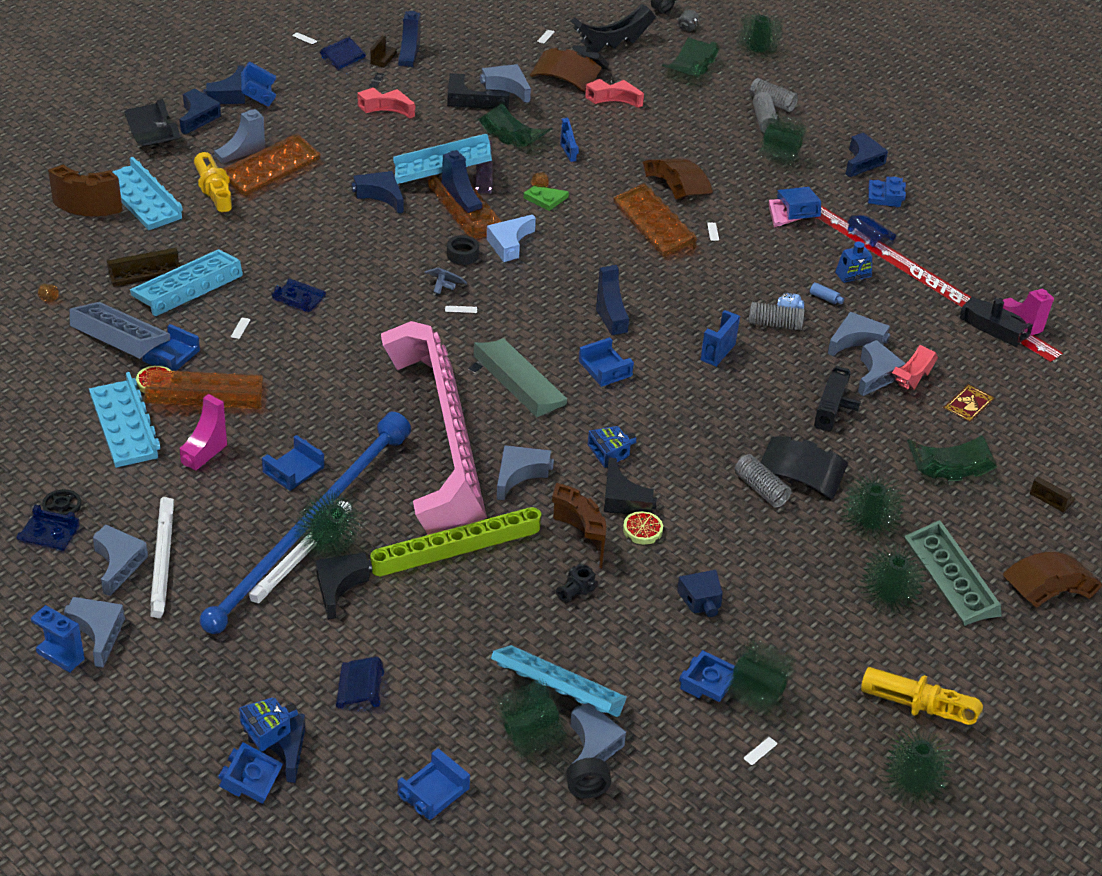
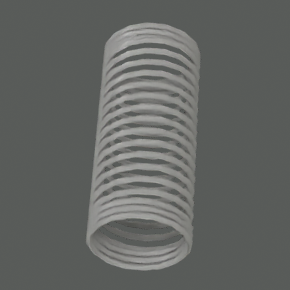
M756 78L750 87V96L754 97L760 91L763 92V90L766 93L769 91V94L773 95L774 106L788 112L795 108L798 101L797 93L790 92V90L788 91L759 78Z
M766 92L756 94L753 98V106L759 128L764 133H772L779 127L772 97Z
M752 301L749 324L755 325L757 317V325L760 318V326L763 320V326L766 321V326H768L769 322V326L772 323V327H774L776 319L775 327H777L779 320V328L782 321V329L784 322L785 329L787 328V323L788 329H790L792 319L791 329H793L795 320L794 330L801 331L804 308L794 309L793 307L791 310V307H789L788 310V306L785 309V306L782 308V306H772V304L769 308V304L766 307V303L763 306V303L760 305V303L757 304V302Z
M750 454L745 455L737 462L735 474L773 507H780L789 499L791 488ZM748 462H750V463L745 467L744 471L742 472L744 466H745ZM786 489V491H785V493L783 494V496H782L779 500H777V501L774 502V500L778 499V498L782 495V493L784 492V490Z

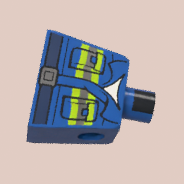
M855 242L854 248L846 249L842 252L835 271L842 282L872 277V255L864 247L865 244L863 242Z
M618 426L591 430L588 434V446L604 468L608 467L609 458H617V462L627 458L630 454V445L636 443L634 433L625 435Z
M269 698L240 707V723L260 752H262L290 733V719L297 716L298 711L293 703L281 707L276 698Z

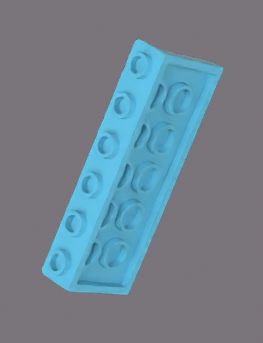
M488 134L394 156L397 184L442 173L443 154L458 150L466 158V167L492 161Z
M134 157L130 158V166L112 171L119 178L122 203L148 230L182 219L181 211H183L181 203L177 202L173 195L169 194L165 187Z
M218 249L130 289L131 296L149 305L152 315L158 316L243 276L241 262L239 259Z
M126 372L127 381L89 388L90 396L115 468L157 459V450H160L159 440L154 438L156 437L154 427L150 426V416L145 414L144 401L141 402V392L136 390L138 389L135 378L131 377L130 372Z
M510 645L494 650L491 656L492 660L497 661L498 666L512 669L518 675L534 679L540 685L554 688L560 694L574 697L580 703L587 704L588 702L600 712L609 713L616 717L620 716L626 696Z

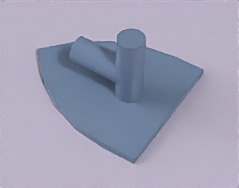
M434 268L424 272L437 277L434 288L435 294L441 293L442 286L454 290L456 284L453 282L467 284L460 276L441 268Z

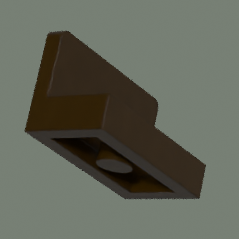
M382 35L370 48L371 65L384 68L397 54V48L386 46L385 35Z
M1038 476L1033 481L1030 494L1063 513L1075 500L1071 494Z

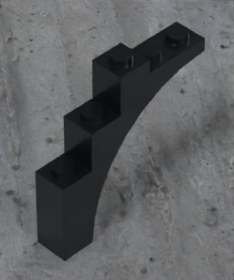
M641 3L628 16L609 25L591 26L580 22L575 17H573L571 22L574 25L573 29L579 34L580 32L582 33L580 35L583 38L581 42L591 52L598 53L604 46H611L613 49H616L623 40L626 42L629 40L634 44L657 17L648 7Z

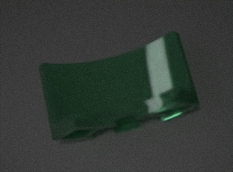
M687 38L677 58L669 65L662 64V67L699 78L700 74L704 75L708 71L707 66L709 63L714 62L720 47L712 41L711 44Z
M504 104L497 106L478 118L482 126L490 134L493 133L497 136L500 142L507 145L513 144L516 147L527 146L552 130V127L534 129L522 124L511 115Z
M982 435L967 443L946 448L927 447L911 439L907 440L918 470L934 479L941 477L947 478V481L962 480V477L974 475V477L980 476L997 467L986 439Z

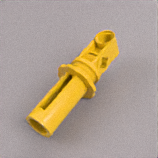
M199 153L194 158V165L200 175L198 186L204 194L211 197L218 211H230L232 203L231 192L228 189L229 176L224 169L217 167L210 153ZM204 158H208L210 162L208 166H206Z
M868 667L862 680V692L910 706L912 708L911 714L914 716L920 710H923L929 715L935 714L945 719H952L966 725H972L977 721L983 710V704L979 699L953 690L943 689L940 685H929L928 678L925 675L919 681Z

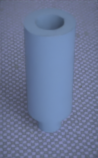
M816 282L811 286L810 294L834 305L836 303L843 304L844 298L840 297V293Z

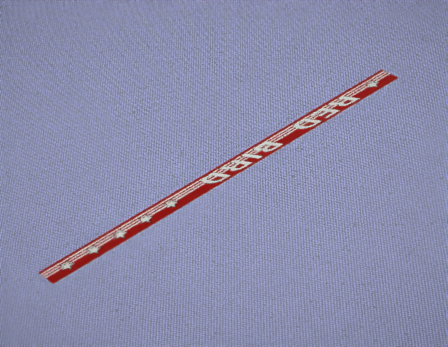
M821 206V217L816 218L853 241L863 242L865 244L864 247L960 307H963L971 298L961 290ZM1034 335L1020 342L1050 362L1063 354Z

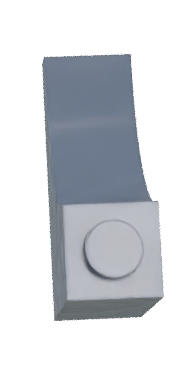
M518 64L482 68L480 83L484 85L486 90L508 91L519 96L524 102H530L531 88Z
M256 109L241 113V121L237 132L227 144L214 150L215 157L223 164L265 150L263 116Z
M850 312L831 338L828 354L835 356L845 348L864 346L875 340L882 345L884 343L887 344L891 335L888 333L890 326Z
M877 340L864 345L860 360L866 365L869 373L861 378L858 393L865 396L896 381L892 373L895 367L900 368L906 363Z
M505 445L497 484V500H505L509 490L524 480L548 478L549 470H553L554 459L550 458L551 450Z
M106 524L93 536L95 552L102 555L109 563L106 573L101 578L103 593L111 596L148 557L147 544L145 541Z
M73 597L70 604L65 607L64 616L78 623L80 631L87 634L95 643L93 649L95 666L104 667L125 620L123 605Z
M588 702L587 704L575 707L571 713L570 727L578 734L583 745L580 756L574 762L584 758H598L606 761L624 747L626 732Z

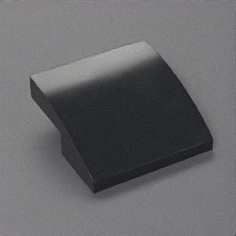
M573 45L572 48L579 56L583 58L587 56L596 62L601 69L608 70L609 63L600 53L591 52L587 46Z

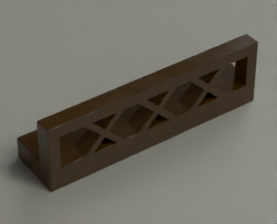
M177 248L107 260L108 275L113 287L152 280L174 270L168 269L169 267L176 266L178 268L181 266ZM116 277H124L123 279L115 280Z

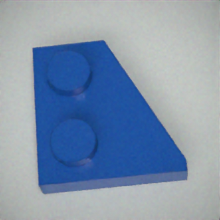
M562 118L560 145L570 162L576 161L579 148L576 145L569 119Z

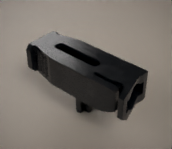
M972 296L963 305L960 313L961 320H965L973 327L1015 347L1023 340L1029 338L1033 324H1026L1025 320L1020 316L1003 309L1004 302L1002 298H995L992 304Z
M839 366L833 368L816 412L814 426L817 429L832 431L841 407L859 411L861 401L845 397L851 375L849 369Z

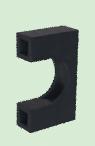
M450 73L447 106L509 110L510 92L496 89L473 91L465 86V74Z

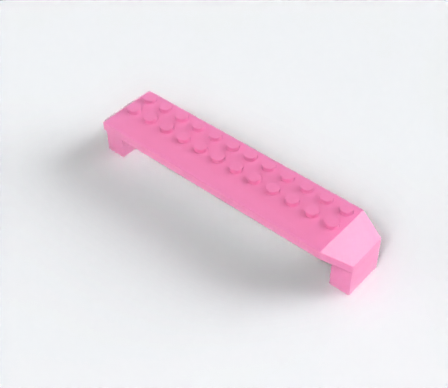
M411 321L381 333L383 346L397 370L419 361L433 368L455 467L439 491L413 500L418 520L426 533L430 535L487 518L452 364L447 356L446 346L440 344L441 338L438 332H434L429 325Z

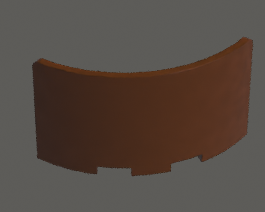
M552 48L543 52L530 76L549 75L558 77L572 83L586 93V84L596 79L601 67L587 56L583 58L577 55L576 51L569 49L562 51L558 48Z
M673 158L643 161L646 177L657 176L667 180L666 183L670 186L675 199H681L689 195L713 193L711 184L703 170L690 160Z
M64 164L48 169L53 203L58 208L81 216H106L122 212L119 178L111 170L88 173V176L80 175V172L72 170Z
M556 483L552 496V503H554L553 518L580 529L585 533L584 538L592 540L599 553V568L602 569L606 538L605 517L602 516L599 506L591 498L587 499L580 494L579 490L573 487Z
M1042 552L1028 556L1013 564L1003 573V576L1036 608L1046 600L1059 595V592L1062 591L1078 593L1090 599L1102 587V582L1078 560L1070 555L1059 552Z

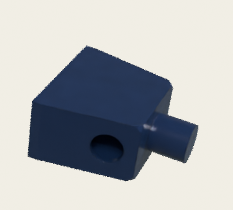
M711 570L679 577L677 592L693 613L705 611L707 617L716 616L718 609L721 607L723 596L717 571Z

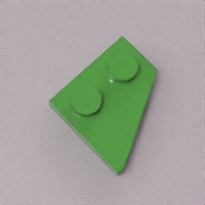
M533 186L524 192V199L548 211L569 198L568 191Z

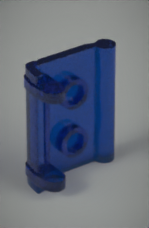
M350 37L324 47L320 51L322 59L328 57L334 63L337 70L366 57L365 52Z
M852 215L847 222L849 224L848 231L853 232L854 229H857L871 239L869 245L872 247L876 245L880 238L888 237L894 240L897 236L867 215Z
M288 278L287 283L282 288L276 286L274 292H272V298L276 301L299 308L305 312H311L326 296V291Z
M35 504L32 509L33 515L22 532L17 534V540L64 551L79 528V518H76L72 512H69L68 515H62L41 510V506Z
M379 657L342 663L336 699L337 708L341 709L347 704L370 701L374 707L380 706L381 676L384 675L385 669Z

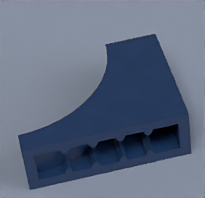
M405 12L398 66H414L420 47L421 13Z
M244 65L238 66L236 72L224 80L206 83V89H203V93L220 104H245V94L241 93V72L244 69Z
M195 88L183 94L184 108L188 110V113L180 118L181 133L186 135L221 117V108L218 101Z
M865 133L851 137L849 150L855 157L848 161L847 176L852 177L886 164L888 150Z
M458 150L443 154L442 189L466 212L469 213L482 209V202L476 196L468 178L466 158Z
M392 171L353 176L354 182L351 183L352 192H355L357 199L369 198L380 200L392 206L396 213H403V197Z
M617 265L601 267L599 269L596 311L611 335L627 333L629 327V317L620 294L619 268Z
M298 714L291 718L290 733L268 747L284 762L287 782L296 783L306 730L305 714ZM248 734V742L254 743Z

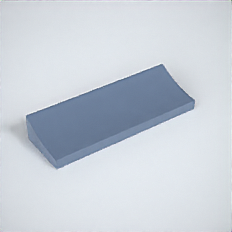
M101 302L70 308L71 327L137 358H142L159 344L170 341V333Z

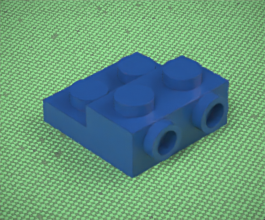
M887 176L885 182L869 180L868 203L900 207L901 202L905 201L906 182H903V178Z
M702 650L698 657H693L689 669L682 672L679 678V682H681L680 689L697 698L704 694L720 702L740 675L741 668Z
M242 742L239 749L234 748L227 759L231 762L229 767L224 765L218 776L221 780L219 787L238 797L243 793L263 804L283 763Z

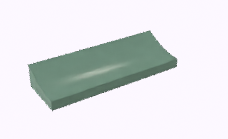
M504 338L486 343L474 342V357L536 418L567 405V398Z
M940 520L904 536L905 542L963 626L983 619L1002 617L1001 604Z

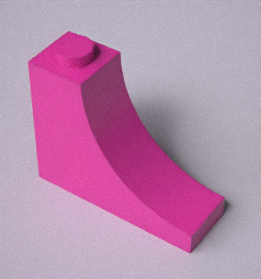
M1042 288L1029 292L1023 303L1017 302L1012 298L1004 299L1003 309L1020 316L1025 320L1026 324H1033L1031 336L1043 332L1054 297Z
M210 394L203 398L202 414L196 429L187 442L179 448L181 463L195 471L227 446L224 402Z

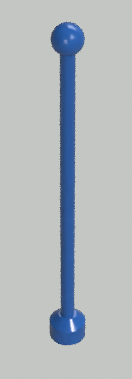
M397 412L387 413L377 424L379 437L219 606L208 607L201 613L200 625L205 632L209 634L222 632L228 624L227 615L384 447L387 444L398 446L410 435L411 425L403 415Z

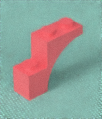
M598 79L586 84L585 98L594 104L617 101L640 108L643 106L644 93L625 80L609 85L603 80Z
M374 87L358 92V107L365 113L393 111L403 114L409 119L415 117V103L398 89L385 94H381Z
M919 345L913 356L904 366L900 368L895 367L892 373L896 378L895 380L899 382L898 385L906 390L909 388L915 390L923 374L929 375L938 356L936 352Z

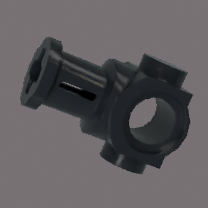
M578 564L572 567L568 573L567 583L556 588V595L562 602L569 603L575 594L586 595L590 591H594L598 585V581L595 580L596 574L587 565Z

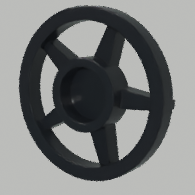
M67 489L53 491L46 495L42 501L43 511L48 516L59 519L75 514L81 507L80 496L76 492ZM62 494L70 495V496H68V497H66V496H58V497H57V495H62ZM53 498V504L46 506L47 501ZM74 498L78 501L77 505L70 504V502ZM50 510H57L59 511V513H55Z

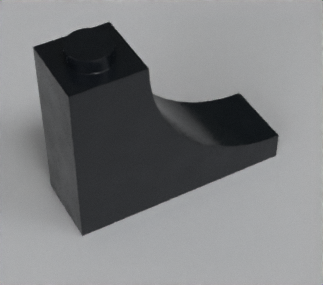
M609 458L604 512L628 515L641 511L652 513V509H656L657 497H653L654 489L639 486L628 480L620 472L617 458Z
M365 552L315 560L316 576L328 620L336 618V605L340 597L347 590L355 585L369 581L372 564L371 560H367Z

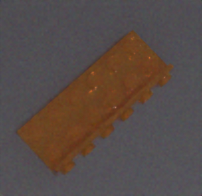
M297 133L223 169L229 176V183L243 196H246L319 160L321 154Z
M430 176L428 180L429 188L435 192L436 197L442 201L443 206L449 210L450 215L456 219L457 224L463 228L464 233L474 239L487 236V225L502 222L472 184L471 186L476 196L482 202V209L468 213L444 187L442 177Z
M645 183L613 197L614 203L663 257L687 245L693 250L696 249V235L688 230L686 224L682 223L678 216L671 212L669 206L665 205L661 198L654 194L652 188H649Z
M148 370L145 403L203 406V398L210 394L223 401L224 407L261 409L263 375Z

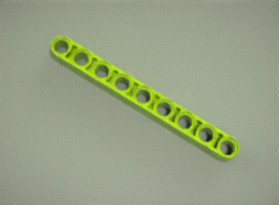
M530 507L375 549L370 555L372 573L376 576H384L536 534L540 531L541 511Z

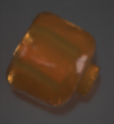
M539 172L533 174L531 179L532 186L545 188L548 186L549 181L546 173Z
M45 283L39 287L38 296L41 300L53 302L58 298L59 291L55 285Z

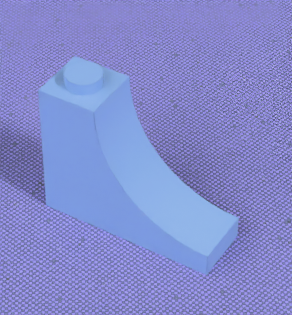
M534 215L487 225V241L503 262L519 258L520 244L518 242L527 234L535 232L536 218Z

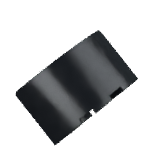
M163 99L157 100L155 104L126 109L124 111L131 133L140 147L181 138L177 123L168 121L169 114Z
M788 436L771 437L761 460V463L775 476L793 479L808 485L826 496L829 500L834 499L848 466V462L831 450L826 452L818 448L817 443L805 439L802 442L794 441L792 437Z

